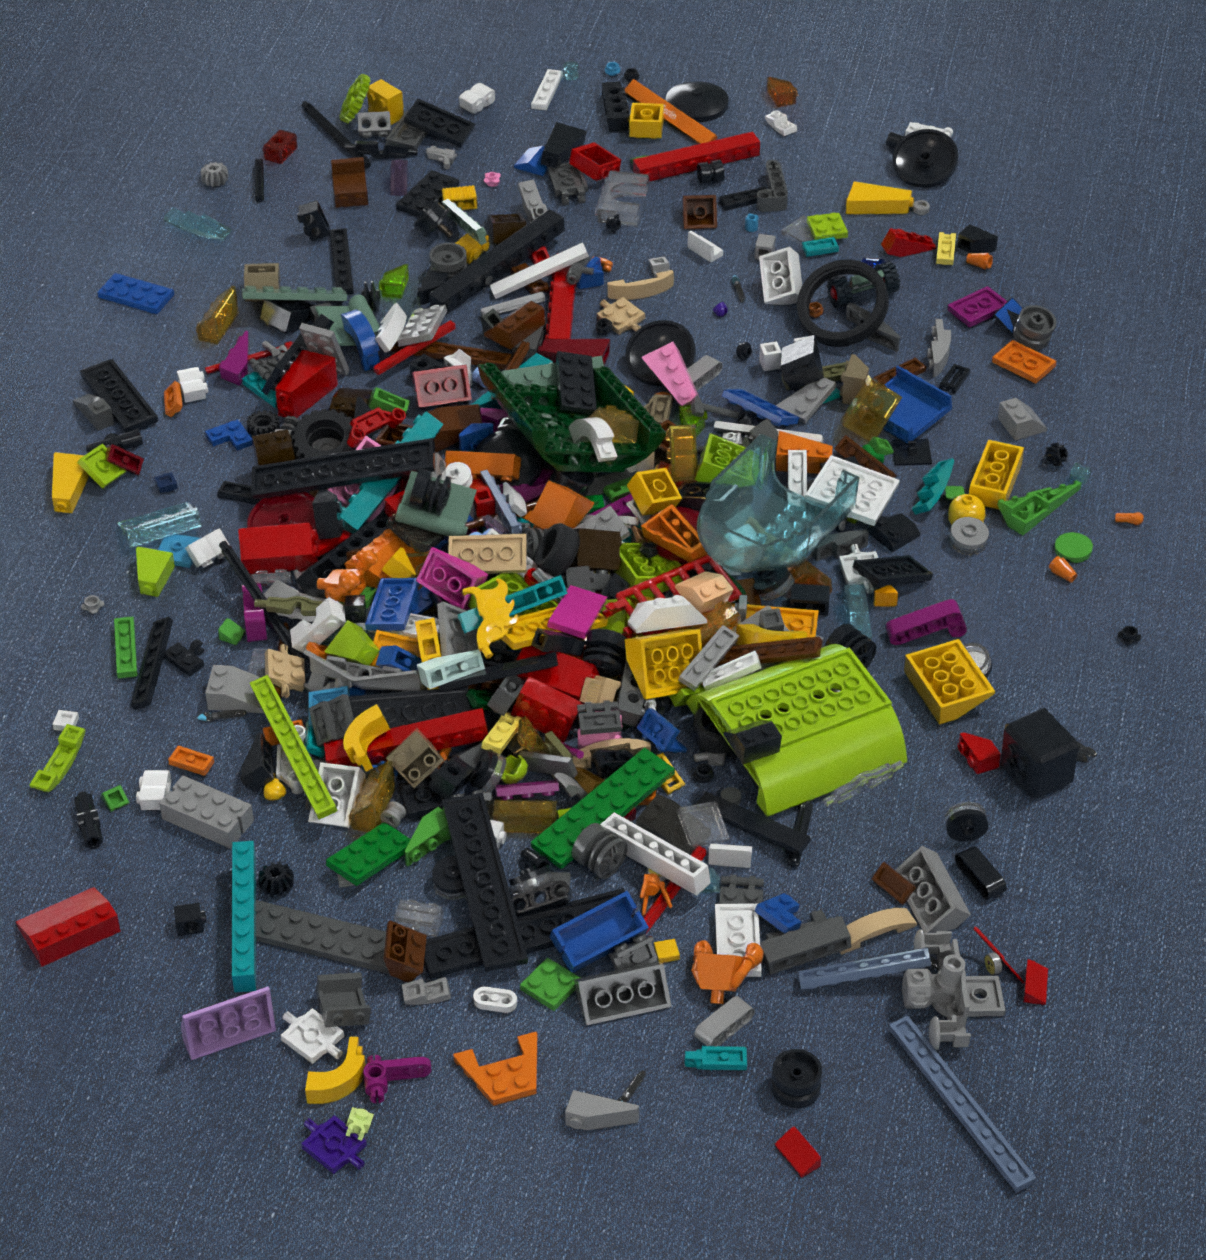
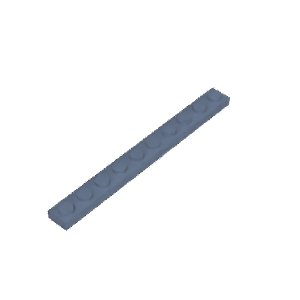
M909 1016L890 1023L889 1031L1012 1189L1017 1193L1035 1184L1036 1177Z

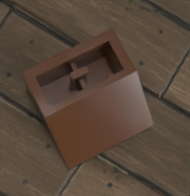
M389 920L387 922L383 959L391 976L409 983L423 973L427 935Z

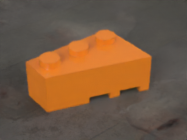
M779 431L776 471L788 472V450H807V473L819 474L820 463L827 462L832 455L833 446Z
M672 504L641 525L645 538L688 562L709 554L706 541Z

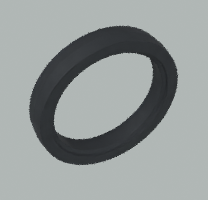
M851 259L833 261L815 270L803 283L797 298V312L803 328L810 336L815 335L818 342L833 347L850 346L871 336L884 321L889 306L887 288L879 273L870 265ZM854 274L866 278L874 285L876 289L875 307L870 316L859 326L848 331L830 332L821 329L811 320L809 314L811 299L815 291L827 280L839 275Z

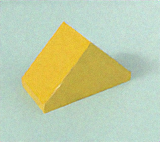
M401 547L381 569L391 578H414L416 576L404 548Z

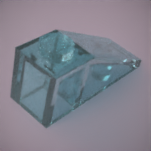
M864 584L844 585L843 603L848 624L853 625L861 634L866 635L872 640Z

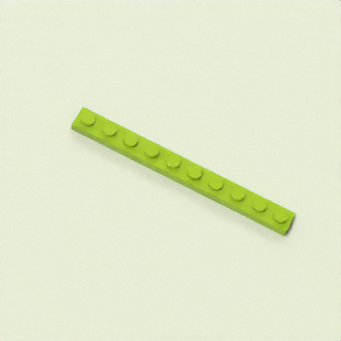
M265 675L250 682V686L318 819L320 820L337 812L336 805L269 676Z

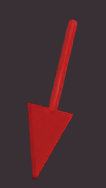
M974 927L973 930L998 954L1001 961L1024 984L1025 982L1006 962L1005 957L977 927Z

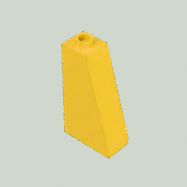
M854 181L847 198L846 214H908L910 207H913L914 204L912 191Z
M54 453L52 483L54 511L73 513L90 476L77 463L84 455Z

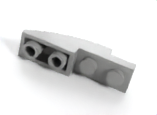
M534 179L518 183V189L523 200L522 205L531 223L548 210L546 205L542 203Z
M935 319V326H932L933 341H931V348L927 349L929 370H932L933 377H937L942 372L950 353L951 330H944L943 319Z

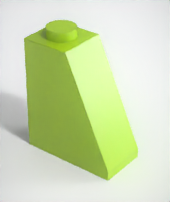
M137 546L136 558L140 594L159 597L175 567L173 553Z
M347 620L325 652L333 657L344 658L347 662L369 666L380 650L362 627Z

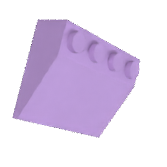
M269 987L183 1015L181 1031L191 1060L276 1031Z

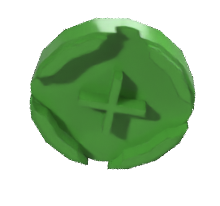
M1070 532L1064 533L1056 539L1054 550L1057 556L1064 557L1065 560L1068 559L1072 563H1078L1089 559L1093 544L1087 536Z

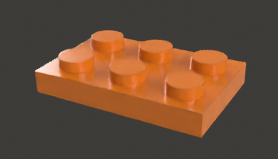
M1014 340L1010 341L992 357V363L1035 384L1056 367V360Z

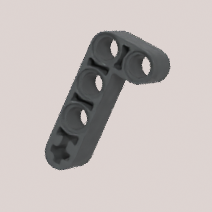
M769 160L766 162L765 169L768 189L757 192L756 208L761 212L782 211L787 208L788 190L780 162Z

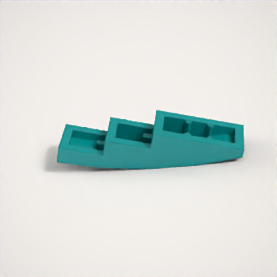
M953 458L938 462L922 478L925 486L917 493L920 500L912 507L915 515L930 511L939 500L950 478L954 465Z

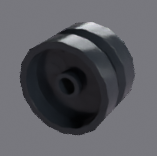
M791 1049L778 1055L773 1063L772 1093L775 1099L790 1108H803L814 1103L821 1092L822 1065L819 1059L811 1052L803 1049Z

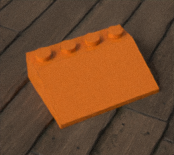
M395 529L385 530L384 533L373 539L370 544L361 550L369 549L378 557L377 563L364 572L366 586L378 588L381 578H391L381 569L400 547L404 548L415 573L422 569L431 548L403 531ZM355 555L345 563L346 569L354 568L357 561Z

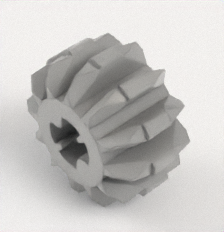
M210 162L205 164L201 168V180L206 186L219 187L221 184L224 185L228 181V169L223 163Z

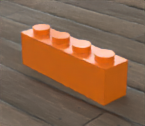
M446 450V467L454 462L464 463L471 470L472 480L481 478L480 471L488 470L491 476H494L495 479H501L503 482L519 480L521 458L515 454Z

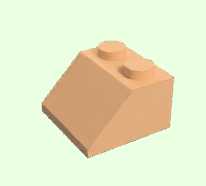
M703 572L675 585L679 594L701 614L727 603L734 590L723 575L711 572Z

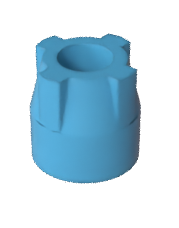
M748 214L747 218H745L746 231L755 232L758 230V215Z

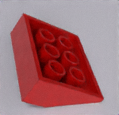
M94 887L16 921L18 929L41 967L121 932L118 915L109 901Z

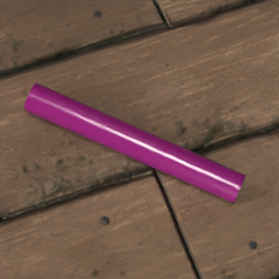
M561 742L574 757L583 758V751Z

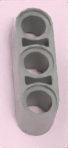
M705 355L687 369L696 391L720 374L723 367L722 362L709 355Z
M735 996L701 1022L696 1028L694 1036L706 1046H720L753 1018L755 1009L739 996Z

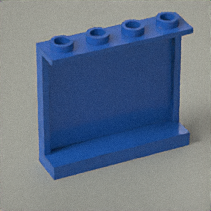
M896 366L895 377L866 400L858 396L854 399L856 414L908 443V441H913L952 409V397L947 392L924 381L908 370Z

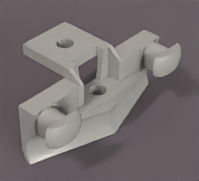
M368 635L370 639L374 641L375 636ZM304 650V654L310 658V671L312 672L309 683H304V688L308 692L319 691L328 684L329 679L336 680L337 678H341L342 682L349 679L352 682V686L360 689L391 690L395 692L427 690V687L421 683L418 670L403 672L399 668L388 666L379 668L347 662L344 658L327 656V659L324 660L314 653Z

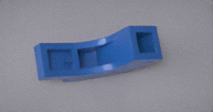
M357 309L341 314L344 331L352 336L357 346L362 369L364 371L373 369L376 364L380 363L378 354L380 349L367 318Z

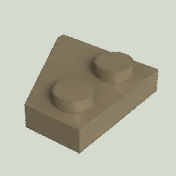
M655 394L644 408L661 424L667 419L669 420L673 396Z

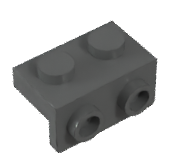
M640 934L633 938V942L629 944L622 943L614 947L615 951L609 953L615 970L657 961L658 957L651 943L654 941L653 936Z

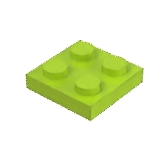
M840 213L807 216V224L814 240L831 237L835 239L848 238V231Z
M103 443L81 457L77 462L102 489L127 471L106 461L107 448Z

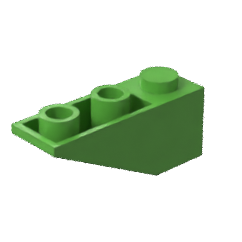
M439 807L422 817L405 849L407 867L419 861L421 857L430 851L435 850L437 846L446 840L451 839L444 811Z

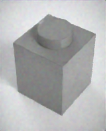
M759 234L755 245L756 260H759V256L775 251L776 236Z

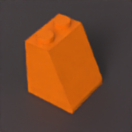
M548 480L528 521L534 524L533 528H540L541 530L550 528L557 523H562L574 529L593 507L594 502L565 486Z

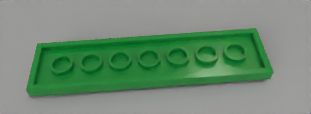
M644 747L532 840L531 848L539 854L546 856L558 868H564L573 860V845L577 837L587 826L593 823L601 824L613 813L624 817L675 774V768Z

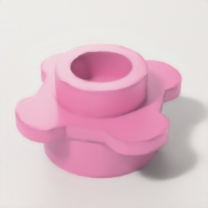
M495 172L485 173L484 183L490 187L497 186L500 182L501 174Z

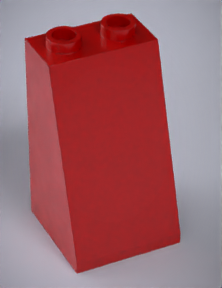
M306 350L301 351L275 388L278 416H294L298 418L337 387L335 357Z
M310 523L238 529L241 562L253 580L312 566L318 562L320 549L316 544V540H319L317 530L313 529Z
M532 645L523 647L517 660L547 654V652H542ZM556 652L558 658L557 666L517 675L524 681L530 676L580 701L586 677L595 679L596 675L600 676L594 664L560 652Z

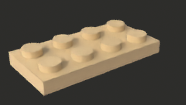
M527 535L449 536L448 554L475 565L487 574L526 573Z

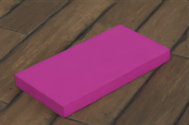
M570 585L567 590L568 594L563 596L548 620L547 627L585 639L606 604L607 596Z

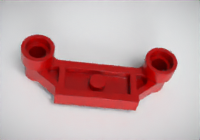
M378 407L352 419L350 422L352 427L347 444L355 448L367 434L386 425L396 428L404 421L406 413L401 408H394L392 412Z

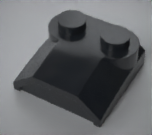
M902 513L893 514L888 517L880 516L875 526L870 525L867 527L869 534L891 552L920 537V532L915 523Z

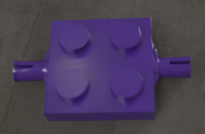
M334 1115L327 1122L317 1125L311 1118L304 1122V1127L308 1128L312 1133L301 1143L302 1149L330 1172L335 1174L348 1163L354 1165L358 1170L361 1167L363 1168L365 1162L356 1155L367 1146V1141L364 1138L362 1141L358 1140L359 1136L356 1133H351L350 1137L346 1136L348 1127L338 1117Z

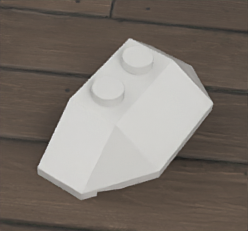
M680 595L665 599L656 598L655 600L638 603L628 620V626L635 633L707 623V619Z

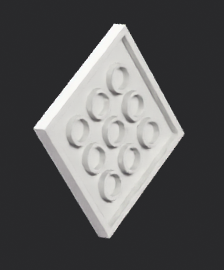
M831 455L805 494L804 500L849 518L862 521L865 524L875 526L899 486L900 480Z

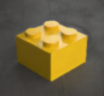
M382 79L369 86L367 92L368 111H390L391 125L398 122L404 115L402 91Z
M632 103L629 121L630 137L662 138L664 104Z
M667 468L636 472L627 484L642 516L664 510L671 504L676 507L682 500Z

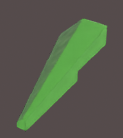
M1076 480L1071 485L1060 484L1059 488L1052 489L1048 487L1028 492L1024 497L1018 498L1013 496L1008 501L1001 499L997 505L1007 526L1019 534L1025 535L1081 489L1082 483Z

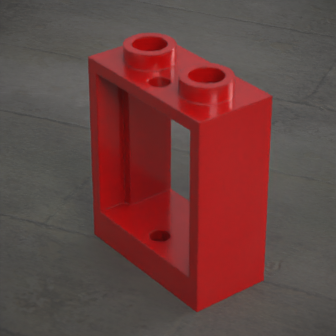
M593 142L572 149L569 164L595 181L619 174L621 159Z

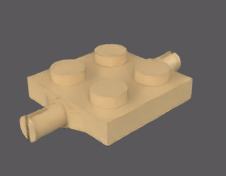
M624 297L613 304H609L603 299L600 302V306L605 309L597 313L598 320L607 318L612 322V330L618 335L631 329L636 332L640 328L638 323L646 319L645 313Z
M285 644L280 645V652L267 649L265 652V675L269 676L272 684L281 688L282 697L288 698L290 696L289 690L292 689L303 692L305 683L304 658L289 655L288 646Z

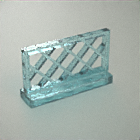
M188 501L117 522L118 528L127 539L130 548L202 526L197 507L193 508Z

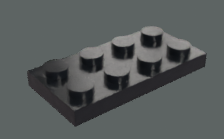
M421 99L415 101L404 117V123L459 147L463 146L475 127V123Z
M431 170L396 203V209L419 217L421 210L425 206L428 207L435 199L438 198V203L440 204L443 201L442 189L455 188L459 185V179Z
M301 333L274 368L261 391L264 394L268 395L271 390L275 391L276 386L305 348L306 344Z
M557 351L556 368L560 410L595 415L597 409L592 356Z
M910 555L854 560L852 566L858 571L859 575L867 578L876 587L909 584L912 582L921 583L923 581H931L933 577L931 571Z

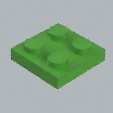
M547 957L520 984V990L555 1011L576 990L574 979L580 977Z

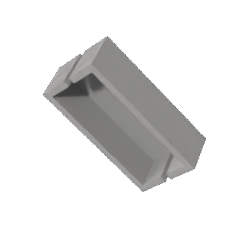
M182 776L172 787L173 792L169 791L159 803L163 820L230 849L232 848V842H237L241 837V832L244 833L254 821L251 804L186 776Z

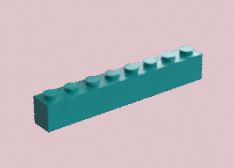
M426 411L422 416L419 414L413 421L415 425L412 429L408 427L402 435L404 437L401 442L397 440L395 444L429 438L434 439L444 424ZM401 477L362 483L359 487L361 491L358 494L354 493L348 500L350 503L348 507H342L340 516L341 520L344 519L345 530L351 534L360 530L400 481Z
M254 841L232 842V980L234 993L256 991V854Z

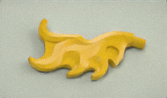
M498 578L496 579L498 583L496 588L481 590L478 587H468L462 590L463 595L472 594L475 596L478 614L484 619L478 628L476 640L479 651L483 652L486 659L493 656L489 648L490 644L503 639L508 634L506 628L513 627L518 618L517 614L513 618L509 617L514 608V600L510 603L505 601L508 586L505 581Z

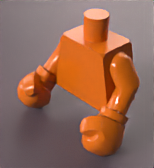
M369 549L358 551L355 555L357 561L353 569H335L327 578H318L317 589L325 590L326 598L330 597L340 602H345V596L360 595L366 587L364 572L377 563V555Z
M701 940L694 947V963L691 972L700 989L711 990L710 1003L724 1004V991L736 992L737 987L741 985L749 971L762 962L764 952L759 944L750 943L746 947L744 957L713 954L710 944L706 940Z

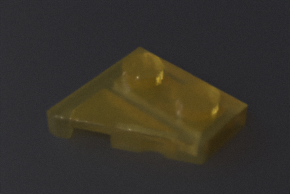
M526 716L521 718L517 729V740L521 747H526L528 752H537L544 749V741Z

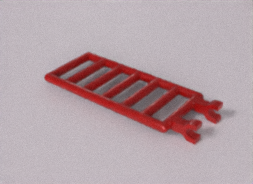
M708 554L618 592L615 595L618 601L607 603L605 605L607 609L602 611V614L607 619L615 613L625 610L630 617L634 609L626 600V597L634 595L639 603L645 602L647 599L641 591L647 588L650 589L656 598L665 599V596L656 586L662 582L667 585L674 596L680 595L675 588L676 584L671 578L679 575L685 581L690 578L686 573L687 571L694 569L697 574L705 572L702 565L709 563L717 574L723 575L734 590L727 603L702 615L739 600V595H742V593L714 556ZM627 626L623 628L624 633L622 635L630 639L641 633H635ZM662 629L641 633L643 634V636L660 634L670 629Z

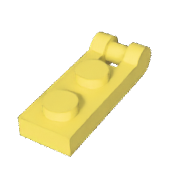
M939 232L936 264L953 265L956 233L949 235Z
M508 712L504 716L501 715L498 722L482 741L481 748L485 750L491 749L500 755L520 729L523 718L519 716L513 717Z

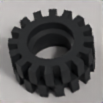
M263 410L262 413L261 411H257V414L255 412L252 413V416L249 415L247 419L248 434L252 437L275 432V429H280L279 417L276 413H272V411L267 413V410Z

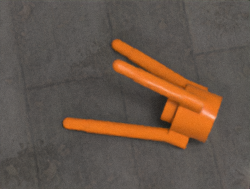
M654 873L645 874L639 896L640 899L643 898L642 916L646 914L649 895H656L659 890H661L668 907L672 908L671 900L665 889V882L660 881L659 876Z

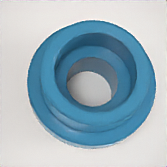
M609 62L605 67V72L610 76L619 74V64Z

